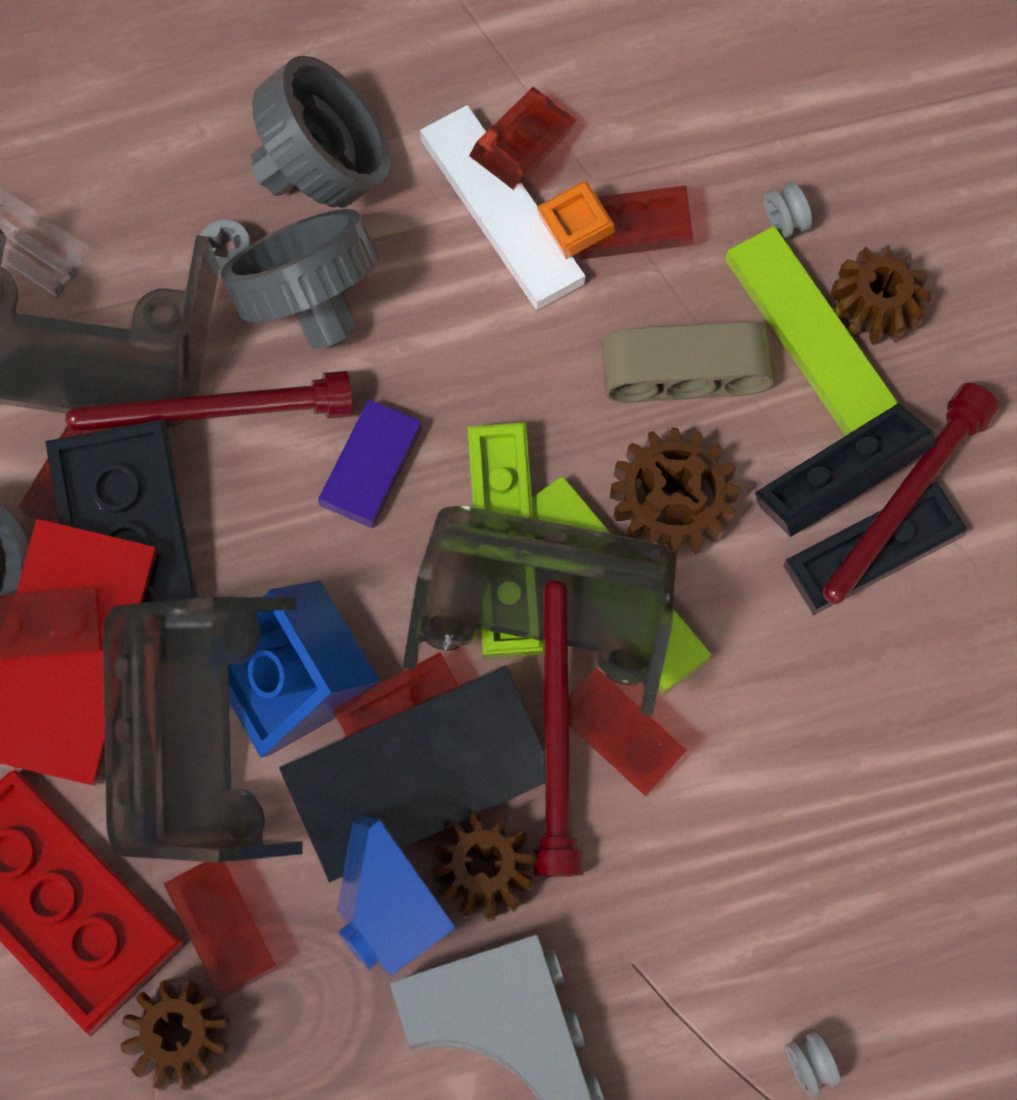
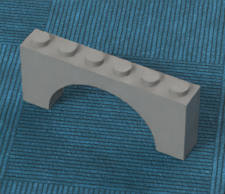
M538 935L389 982L410 1052L435 1047L469 1050L484 1055L513 1072L527 1085L538 1100H604L595 1073L590 1072L584 1075L582 1073L575 1049L585 1046L582 1031L573 1009L562 1012L555 987L564 985L560 964L553 947L542 951Z

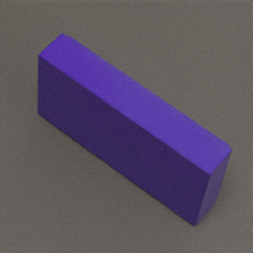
M368 399L318 498L319 506L373 528L422 429L421 421Z

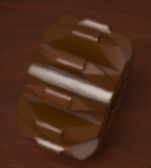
M889 244L882 248L879 257L865 246L862 251H859L856 261L847 259L841 265L838 273L840 278L834 281L831 290L832 299L838 302L834 310L840 320H852L848 329L850 335L854 336L860 333L862 329L868 331L872 346L880 341L883 332L896 343L903 338L906 329L912 331L917 329L924 317L923 310L928 307L931 300V291L923 288L927 281V270H910L913 262L912 254L909 253L900 260L893 258Z
M473 813L470 820L472 832L469 834L456 822L448 825L447 832L456 846L445 842H436L433 846V854L438 859L447 863L439 864L430 869L431 880L439 883L450 882L439 894L440 901L444 905L452 903L461 895L464 897L460 907V916L464 919H469L473 914L475 904L481 903L484 904L486 921H495L497 913L495 901L500 899L506 909L515 912L519 909L520 902L511 888L522 892H531L533 889L534 879L521 871L534 866L537 861L536 854L528 851L516 852L527 840V834L524 830L520 829L513 832L507 838L503 837L507 818L498 815L495 818L490 831L483 830L481 814ZM478 856L484 862L492 857L496 859L494 867L495 877L489 879L483 872L475 877L470 875L469 873H472V858Z
M167 979L161 981L159 985L162 1001L156 1003L145 992L137 995L136 1000L138 1004L147 1010L143 1018L133 1014L124 1015L122 1024L133 1031L140 1032V1036L123 1041L121 1043V1050L126 1055L143 1053L134 1063L131 1071L135 1076L142 1078L156 1068L153 1078L154 1088L165 1091L171 1083L174 1071H176L180 1088L184 1091H189L194 1088L192 1068L197 1066L200 1072L209 1079H212L217 1074L215 1066L205 1058L209 1051L220 1056L229 1055L230 1045L222 1040L214 1039L213 1034L227 1031L232 1027V1023L228 1016L218 1015L210 1017L221 1003L220 998L212 992L197 1002L199 984L196 981L188 980L182 988L179 999H177L173 983ZM182 1019L183 1027L191 1033V1038L185 1046L177 1042L178 1050L173 1052L170 1051L171 1044L162 1038V1034L168 1025L176 1029L175 1021Z

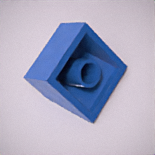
M321 580L270 589L203 656L261 758L270 756L343 715L380 682Z
M363 814L355 819L351 825L337 911L346 922V925L338 930V933L359 962L362 961L368 970L377 964L392 976L454 930L455 926L382 822Z

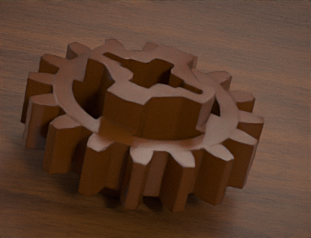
M672 428L669 440L664 442L660 440L654 431L649 432L645 450L632 442L628 446L626 455L629 462L617 461L615 465L614 477L619 481L611 483L610 499L622 502L615 506L614 519L615 521L630 519L631 523L626 537L631 541L641 534L647 536V552L653 553L659 543L668 544L670 557H677L680 545L687 543L689 548L695 554L701 552L704 544V535L717 543L721 539L724 530L721 523L731 524L736 508L730 503L737 501L740 486L727 482L733 478L736 468L734 463L722 465L717 463L722 452V447L719 444L707 451L700 447L702 434L696 432L689 442L681 441V434L678 428ZM638 478L642 481L641 487L648 493L642 505H640L635 490ZM707 479L713 493V504L711 507L707 504L709 498L701 491L703 483ZM680 488L681 490H683V491L685 492V494H684V496H683V495H682L681 493H679V492H676V493H673V492H675L676 490H678V489ZM666 489L673 494L669 497L664 493V490Z

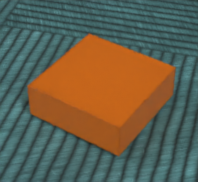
M587 180L537 206L539 217L565 259L615 233L612 220Z

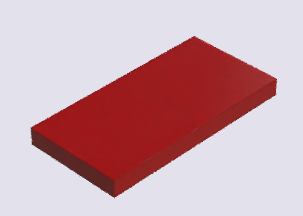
M36 519L0 650V764L96 786L158 551L156 547Z
M15 768L0 780V942L80 1028L91 1037L185 945Z

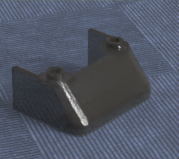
M0 228V404L66 414L71 408L79 406L197 396L220 270L207 236L196 235L186 291L160 288L146 293L135 306L131 328L128 330L15 313L19 292L14 278L5 268L1 267L7 237ZM184 421L166 422L167 428L174 427Z
M467 506L443 508L438 512L417 576L403 668L416 669L423 642H427L430 646L439 650L453 651L459 649L462 645L471 643L475 639L478 629L544 641L543 589L549 581L559 580L567 587L568 646L597 651V666L615 683L622 685L643 683L640 713L653 715L672 629L676 555L669 548L652 541Z
M205 597L117 605L110 610L103 627L106 828L110 844L117 854L123 857L218 863L303 854L302 841L263 839L265 823L263 809L254 794L249 790L231 788L228 665L243 664L253 655L260 639L257 613L297 610L296 597Z

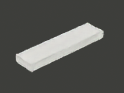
M468 105L420 130L421 142L536 311L584 285L585 274L572 256L568 259L564 258L539 217L536 203Z

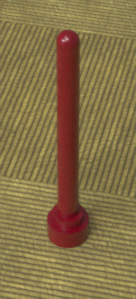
M347 371L322 373V379H312L311 386L73 407L66 413L65 421L69 428L80 431L129 426L162 419L165 422L305 409H314L315 414H325L327 419L345 418L352 416V393Z
M963 383L948 401L947 423L935 438L936 446L922 455L823 588V596L828 603L840 604L846 599L965 437L973 436L976 432L985 431L999 413L1000 406L997 399L986 388L975 383Z
M551 580L543 589L546 837L540 838V850L533 851L537 858L534 864V876H584L583 850L577 849V837H571L568 595L567 587L563 582Z

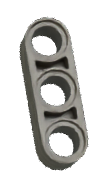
M731 322L623 329L609 333L601 341L606 395L612 401L634 403L746 396L763 392L773 385L767 330L760 323Z

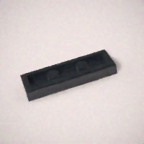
M897 403L756 491L755 495L759 507L792 537L934 448L936 443L933 431L900 403Z
M937 481L930 484L846 598L964 537L968 529ZM880 511L786 559L783 566L813 616L834 605L825 600L823 588Z

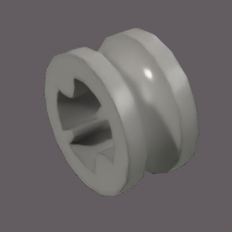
M791 182L784 185L782 193L776 190L764 193L763 202L771 227H776L783 239L791 237L794 228L801 232L811 228V210L803 191L796 183Z
M228 219L217 220L207 225L199 238V250L206 269L221 277L223 267L235 255L251 245L245 228L238 222ZM223 241H233L234 248L230 249L228 257H218L217 249L222 247Z
M816 1031L807 1034L806 1042L802 1045H797L794 1041L785 1045V1052L790 1066L802 1089L810 1098L820 1094L819 1088L822 1084H828L832 1088L841 1084V1077L836 1063L824 1040Z

